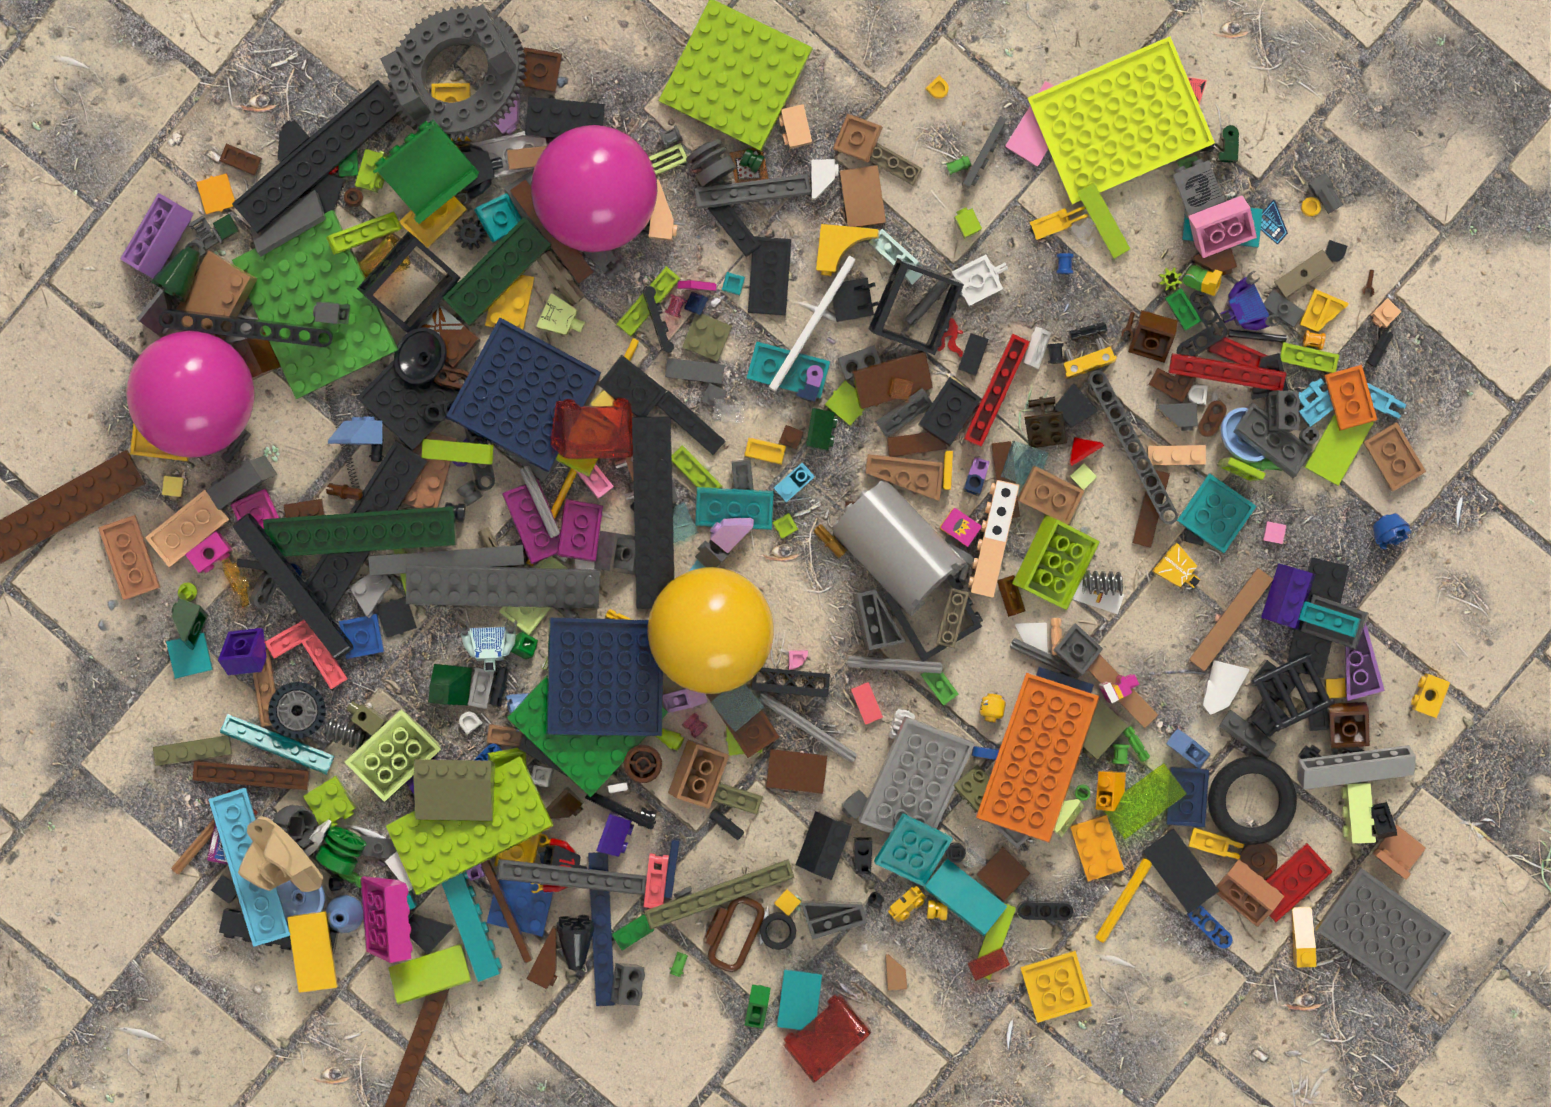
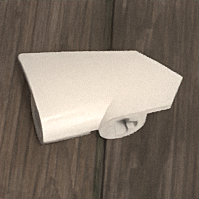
M1213 661L1210 677L1205 685L1203 706L1210 715L1229 707L1249 672L1248 668Z

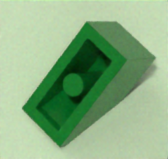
M752 984L745 1026L763 1029L769 1003L770 987Z

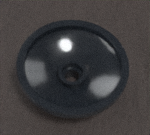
M417 328L403 336L397 345L398 351L394 354V365L398 375L411 384H424L434 379L442 370L446 361L447 349L445 341L439 333L430 328Z

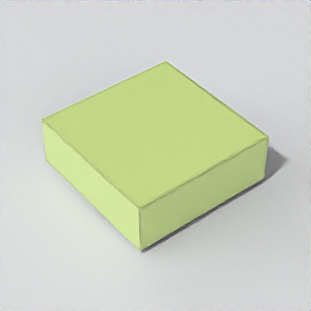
M1085 463L1070 475L1082 490L1097 477Z

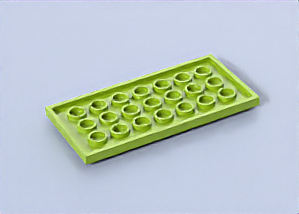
M520 756L495 769L493 821L416 820L415 811L386 825V828L416 895H420L554 825L528 768Z

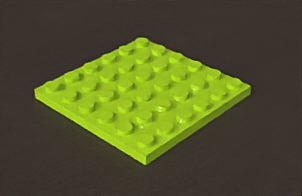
M709 0L658 101L750 147L762 151L781 113V109H783L813 48L716 0Z

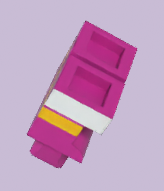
M1129 674L1125 677L1118 675L1116 683L1112 685L1110 682H1104L1098 686L1106 702L1113 703L1131 694V689L1140 684L1135 674Z

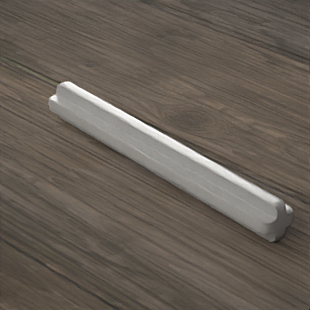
M849 656L847 662L850 667L942 673L943 668L942 663L861 656Z

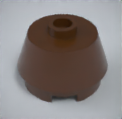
M638 745L626 754L624 769L628 777L633 781L648 783L656 779L660 774L662 758L653 747Z

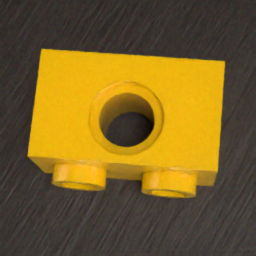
M1425 673L1424 677L1421 676L1419 679L1418 687L1420 688L1418 693L1414 694L1411 700L1412 710L1437 718L1450 682ZM1428 690L1433 692L1431 700H1426L1425 693Z

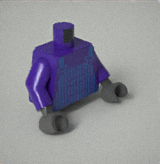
M1256 271L1250 272L1247 277L1237 282L1228 294L1229 300L1226 301L1229 309L1220 313L1224 324L1234 319L1237 326L1241 325L1244 329L1256 331L1280 324V322L1273 323V317L1278 315L1269 316L1254 283L1258 282L1260 277L1256 280L1252 278V274Z

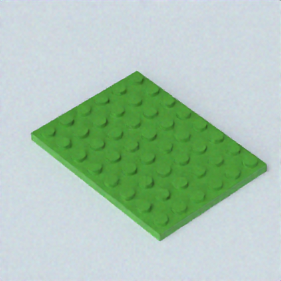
M334 210L325 213L326 220L261 257L257 253L256 248L232 259L235 266L257 278L249 294V299L259 320L322 327L331 330L333 333L332 343L327 347L269 341L296 399L398 351L380 309L357 289L365 280V277L352 249L334 255L326 239L327 236L343 230ZM317 302L350 304L349 323L316 322L313 316L314 306ZM262 326L266 335H269L271 333L270 327ZM288 328L280 330L282 337L287 338L291 335ZM302 330L299 336L301 339L307 340L310 338V333ZM327 333L319 335L321 342H327L330 339Z

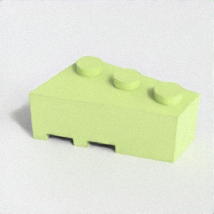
M1369 782L1344 784V787L1341 788L1342 799H1345V806H1342V817L1345 818V825L1342 828L1343 837H1346V840L1351 843H1376V838L1372 837L1374 819H1371V808L1373 807L1371 784Z

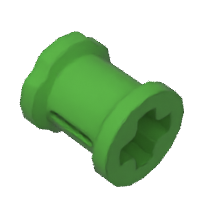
M1113 744L1115 749L1112 763L1129 764L1127 756L1130 745Z

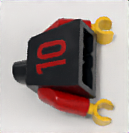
M541 835V838L546 839L545 843H539L540 847H546L543 864L587 869L586 866L580 865V855L575 853V850L567 841L555 838L548 839L547 835ZM537 884L539 889L531 892L538 893L540 890H543V892H559L568 887Z

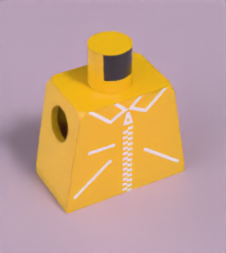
M1177 543L1173 544L1152 570L1156 575L1178 587H1181L1186 582L1194 588L1201 580L1193 574L1197 565Z

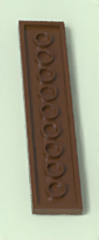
M129 451L121 452L0 520V564L145 485L146 483Z

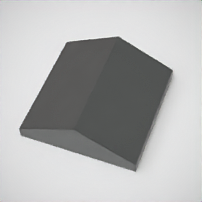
M1076 623L1060 638L1053 649L1080 676L1087 671L1103 650Z

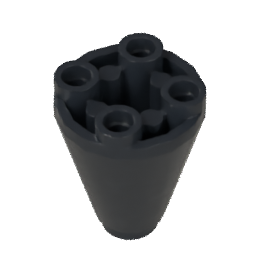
M579 915L578 918L561 916L557 922L559 940L565 962L570 970H581L586 962L595 923L589 920L588 915Z

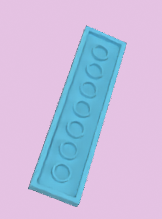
M247 788L208 799L253 947L290 936L288 922L277 887L268 891L259 888L238 874L241 862L253 842L247 834V826L256 820Z

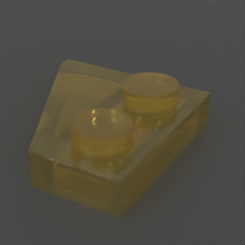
M229 558L222 560L223 572L233 591L238 593L240 605L242 608L248 606L247 587H249L246 578L240 576L236 563H232Z

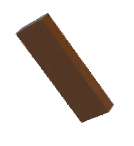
M929 432L887 438L889 457L947 449L946 443Z

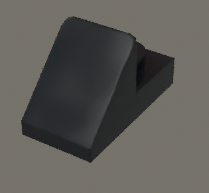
M1388 803L1372 805L1371 819H1374V825H1372L1373 834H1377L1378 839L1397 836V829Z

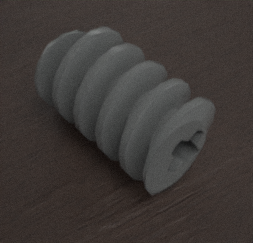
M1086 570L1083 577L1082 592L1084 594L1085 590L1088 589L1089 594H1092L1093 590L1096 589L1097 595L1100 594L1101 590H1104V594L1107 595L1108 591L1111 590L1112 595H1115L1116 591L1119 590L1120 596H1122L1123 577L1120 572H1116L1114 577L1112 571H1109L1107 576L1105 571H1101L1100 575L1097 571H1093L1091 576L1090 571Z
M332 716L326 726L324 737L327 734L328 741H331L334 737L335 743L342 739V745L344 746L349 741L350 748H353L356 744V749L363 745L367 732H363L361 727L356 730L355 723L349 728L348 721L341 725V719L334 723V717Z

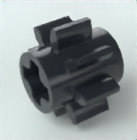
M1306 745L1298 757L1300 759L1322 757L1319 754L1321 750L1314 745H1311V747Z

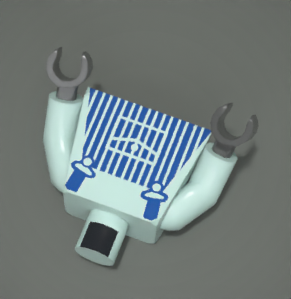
M507 619L505 627L470 628V631L468 621H466L467 627L461 628L458 622V631L461 633L463 646L471 657H475L476 661H484L485 672L496 671L495 661L504 660V657L511 652L515 645L517 620H515L514 626H510L508 624L509 619Z

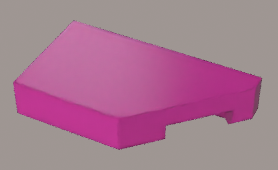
M687 280L679 281L677 289L716 291L717 284Z

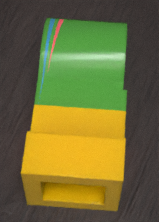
M1191 265L1183 278V282L1190 288L1215 296L1221 285L1222 272L1218 270L1211 272L1203 270L1196 265Z

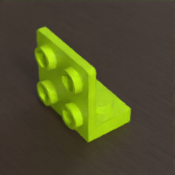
M365 149L355 183L356 187L378 193L379 189L383 188L385 179L378 172L374 174L373 170L375 167L374 163L379 158L384 157L385 159L388 156L385 152L380 151L378 153Z

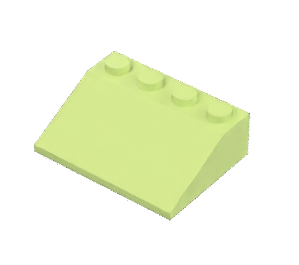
M401 709L344 762L385 802L414 775V759L430 760L441 748L439 743L423 727Z

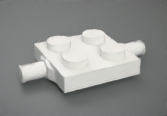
M984 255L951 273L955 279L964 284L961 292L969 307L1003 289L998 274L1008 270L1005 262L994 267L987 255Z

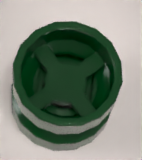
M747 148L739 165L750 168V171L756 174L765 157L760 154L756 155L753 150Z

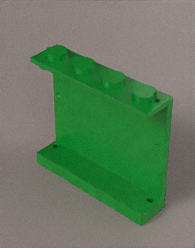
M434 119L429 123L428 121L422 123L418 127L419 131L417 133H410L404 138V143L401 146L395 145L389 151L390 155L385 159L381 157L374 163L373 173L378 172L413 211L415 214L414 219L418 224L475 180L479 174V171Z

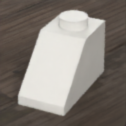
M835 159L811 160L812 200H816L834 182L835 176H838V164H835Z

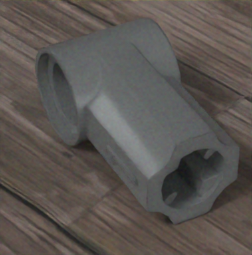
M1326 173L1308 182L1311 192L1315 197L1319 198L1328 214L1343 205L1333 189L1334 186L1331 179Z

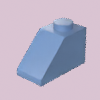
M1178 728L1166 743L1198 769L1210 756L1206 749Z

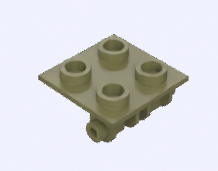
M976 765L953 785L955 787L954 791H957L961 797L963 796V800L966 799L968 801L966 804L970 803L974 812L978 813L990 778Z

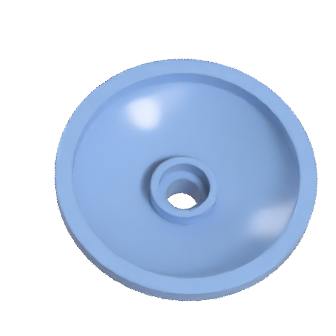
M1237 408L1229 412L1222 421L1221 437L1224 445L1233 456L1242 461L1252 463L1261 461L1266 457L1233 432L1247 408Z
M290 880L277 886L286 919L288 916L322 912L325 903V894L322 886L320 889L310 892H302ZM298 893L302 894V900L297 898Z

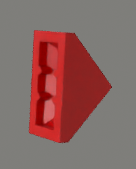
M1074 437L1068 461L1069 466H1073L1099 450L1104 444Z

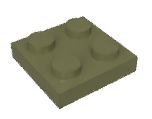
M695 314L682 348L718 362L732 326L704 314Z

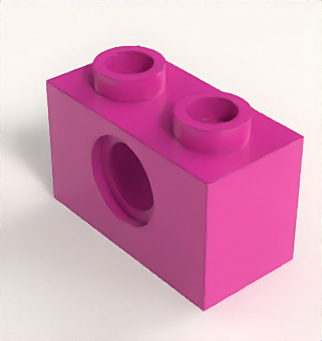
M216 531L185 555L198 573H208L215 568L213 564L219 560L223 562L230 556L229 552L232 551V548L220 532ZM209 548L214 551L212 559L206 557V551Z

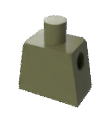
M352 701L347 707V711L353 715L351 721L370 735H374L389 721L388 718L369 705H358Z

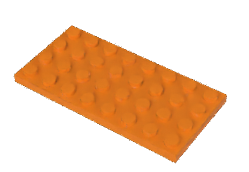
M1026 673L976 818L1050 843L1100 697Z

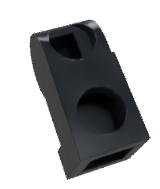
M854 837L856 874H871L872 837Z

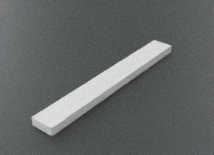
M849 256L774 377L769 386V389L772 391H777L855 263L853 257Z

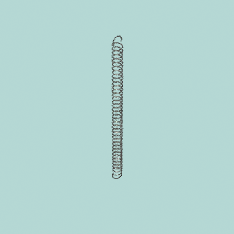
M352 481L351 484H354V485H352L351 487H353V486L355 487V485H357V484H359V483H356V484H355V483H353V482H355V481Z

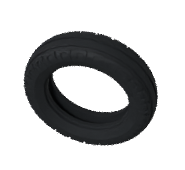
M1249 756L1228 763L1217 773L1209 789L1208 806L1213 822L1225 836L1238 843L1258 845L1274 840L1289 827L1296 812L1297 795L1290 776L1281 766L1266 758ZM1246 774L1264 775L1272 781L1279 795V805L1275 815L1269 822L1259 827L1239 825L1231 818L1226 807V795L1229 787L1236 779Z

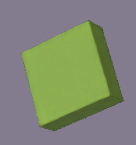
M789 513L772 522L781 539L798 530Z

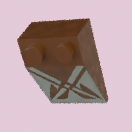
M439 303L418 327L430 328L442 336L447 349L446 362L453 368H457L480 341L476 335Z

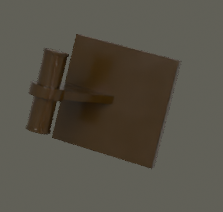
M1042 396L1039 399L1028 400L1029 408L1041 406L1042 410L1041 415L1024 417L1029 449L1066 444L1067 438L1063 411L1045 414L1044 410L1046 405L1056 404L1055 396L1043 398Z

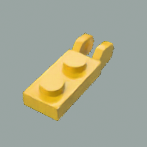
M1193 827L1188 846L1223 857L1228 856L1240 859L1241 855L1227 850L1229 844L1237 848H1243L1244 844L1231 840L1228 837Z

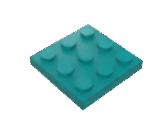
M1209 473L1178 517L1177 522L1224 554L1257 506Z
M902 813L874 862L876 865L924 887L953 838Z

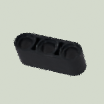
M1025 900L1021 901L1016 908L1018 915L1025 920L1065 921L1073 916L1072 906L1065 901ZM1025 905L1031 907V911L1027 915L1021 914V908ZM1049 906L1050 912L1047 915H1041V907ZM1062 906L1069 908L1067 915L1062 916L1059 914V909Z

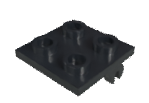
M867 277L845 281L841 284L832 299L836 322L874 316L873 307L878 306L879 302L872 303L870 288L876 287L875 282L869 284Z

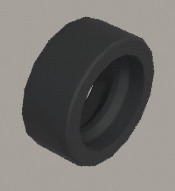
M776 912L764 918L760 928L762 941L766 946L775 950L789 947L796 938L795 922L785 913ZM774 920H782L789 926V936L782 942H774L767 935V927Z

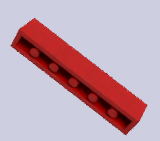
M1015 334L1010 336L963 440L982 447L1030 341Z

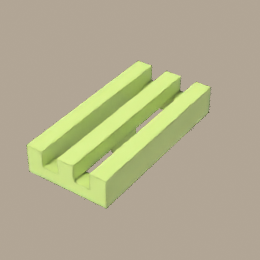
M681 143L649 157L653 161L677 149L680 150L679 153L654 163V168L680 156L683 157L679 161L656 170V176L687 162V156Z

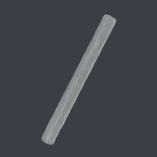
M762 692L759 701L849 762H853L857 757L855 752L766 692Z

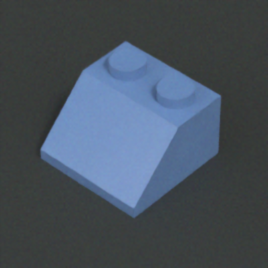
M352 417V421H344L328 439V444H382V421L375 420V417Z

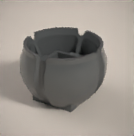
M289 805L282 808L278 813H274L273 822L286 833L290 821L288 835L300 848L306 847L312 842L309 838L315 831L314 827L317 826V820L310 810L299 805Z

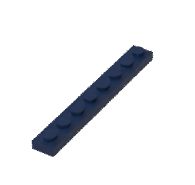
M601 852L588 853L589 869L609 871L608 854ZM590 890L591 918L595 923L592 937L596 1006H613L616 1003L610 1001L614 978L610 892Z

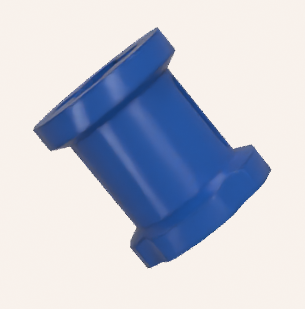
M1057 254L1058 270H1056V274H1073L1072 258L1074 254Z

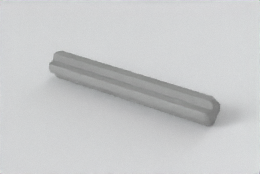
M530 466L521 468L520 473L551 538L558 536L560 531Z

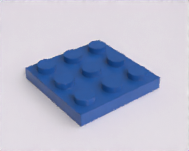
M499 880L521 931L543 936L553 892H543V890H540L538 893H532L531 891L539 889L537 884ZM493 894L487 923L509 928Z

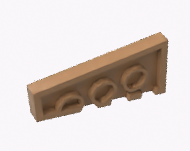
M872 454L867 455L866 474L940 501L944 463Z

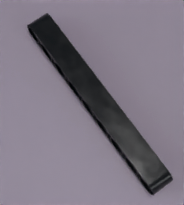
M166 309L159 315L160 325L170 329L317 347H327L333 340L331 330L322 327L176 309ZM171 314L173 322L166 323L163 320V315ZM190 316L193 319V324L190 326L185 325L183 317ZM205 318L210 319L213 323L212 327L205 328L202 320ZM222 322H231L232 329L224 330ZM244 323L250 324L252 327L251 332H243L241 325ZM262 326H269L271 333L263 335L261 333ZM288 328L291 335L287 338L282 337L280 330ZM302 330H306L310 333V338L303 340L300 338L299 333ZM327 333L330 339L327 342H321L319 335Z
M247 513L235 522L233 528L331 655L336 660H340L352 651L354 647L351 641L257 520L250 513Z

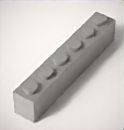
M1410 745L1300 759L1298 760L1297 779L1304 790L1414 775L1416 755Z

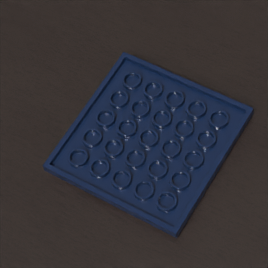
M499 318L448 411L446 418L549 472L601 372L508 321Z
M549 618L546 734L662 736L663 671L656 663L649 646L648 620Z

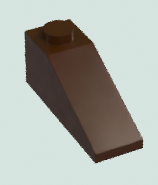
M556 926L552 927L527 977V980L545 989L549 985L553 987L558 977L555 975L557 971Z

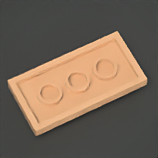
M204 490L145 538L170 568L182 559L187 552L212 535L230 519L222 509H217L206 490Z

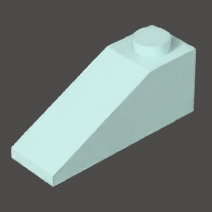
M883 229L880 230L879 239H871L869 241V244L893 267L897 258L922 266L918 260ZM907 269L904 278L913 285L923 274Z

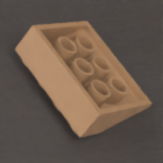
M208 250L194 276L189 296L185 302H180L176 310L237 317L257 278ZM184 316L183 323L190 326L193 324V319L190 316ZM205 318L202 320L205 328L212 327L213 323L210 319ZM222 322V328L224 330L231 329V322ZM211 334V335H214V336H216V337H218V338H220V339H222V340H225V338H226V336H227V335Z

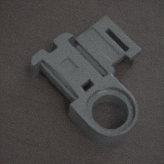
M203 215L188 224L192 230L195 229L197 233L195 236L198 238L189 242L185 248L193 245L198 246L200 253L198 258L206 255V250L217 243L223 244V240L217 230L210 227Z

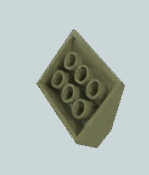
M414 759L416 820L493 821L495 763L482 760Z

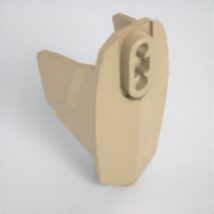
M263 816L249 823L247 834L253 842L241 862L238 871L241 877L268 891L289 880L302 892L320 889L323 884V876L299 845L281 827Z

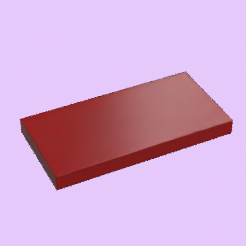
M1305 843L1277 868L1271 876L1265 879L1267 883L1284 896L1269 915L1275 923L1333 872L1308 843Z

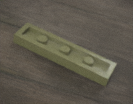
M226 735L153 747L155 766L232 754L230 737Z

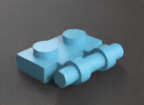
M1321 378L1316 382H1311L1309 387L1303 392H1299L1300 403L1304 407L1299 411V414L1309 427L1333 410L1328 389L1324 392L1320 389L1325 384ZM1315 393L1317 398L1309 403L1306 398Z

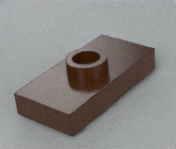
M226 143L219 161L256 176L262 158Z

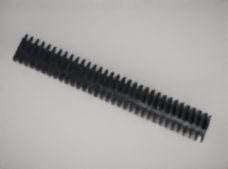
M597 792L591 797L585 796V799L593 801V803L595 802V804L597 803V805L599 804V806L601 805V807L603 806V808L605 807V809L650 830L656 824L655 820L628 807L626 808L622 804L619 805L620 803L606 796L603 797V795L601 796Z

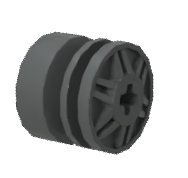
M720 139L699 146L686 158L688 164L697 161L691 166L692 170L702 169L696 176L702 187H707L717 182L737 168L730 156L720 157L726 151L725 147L717 149L722 145Z

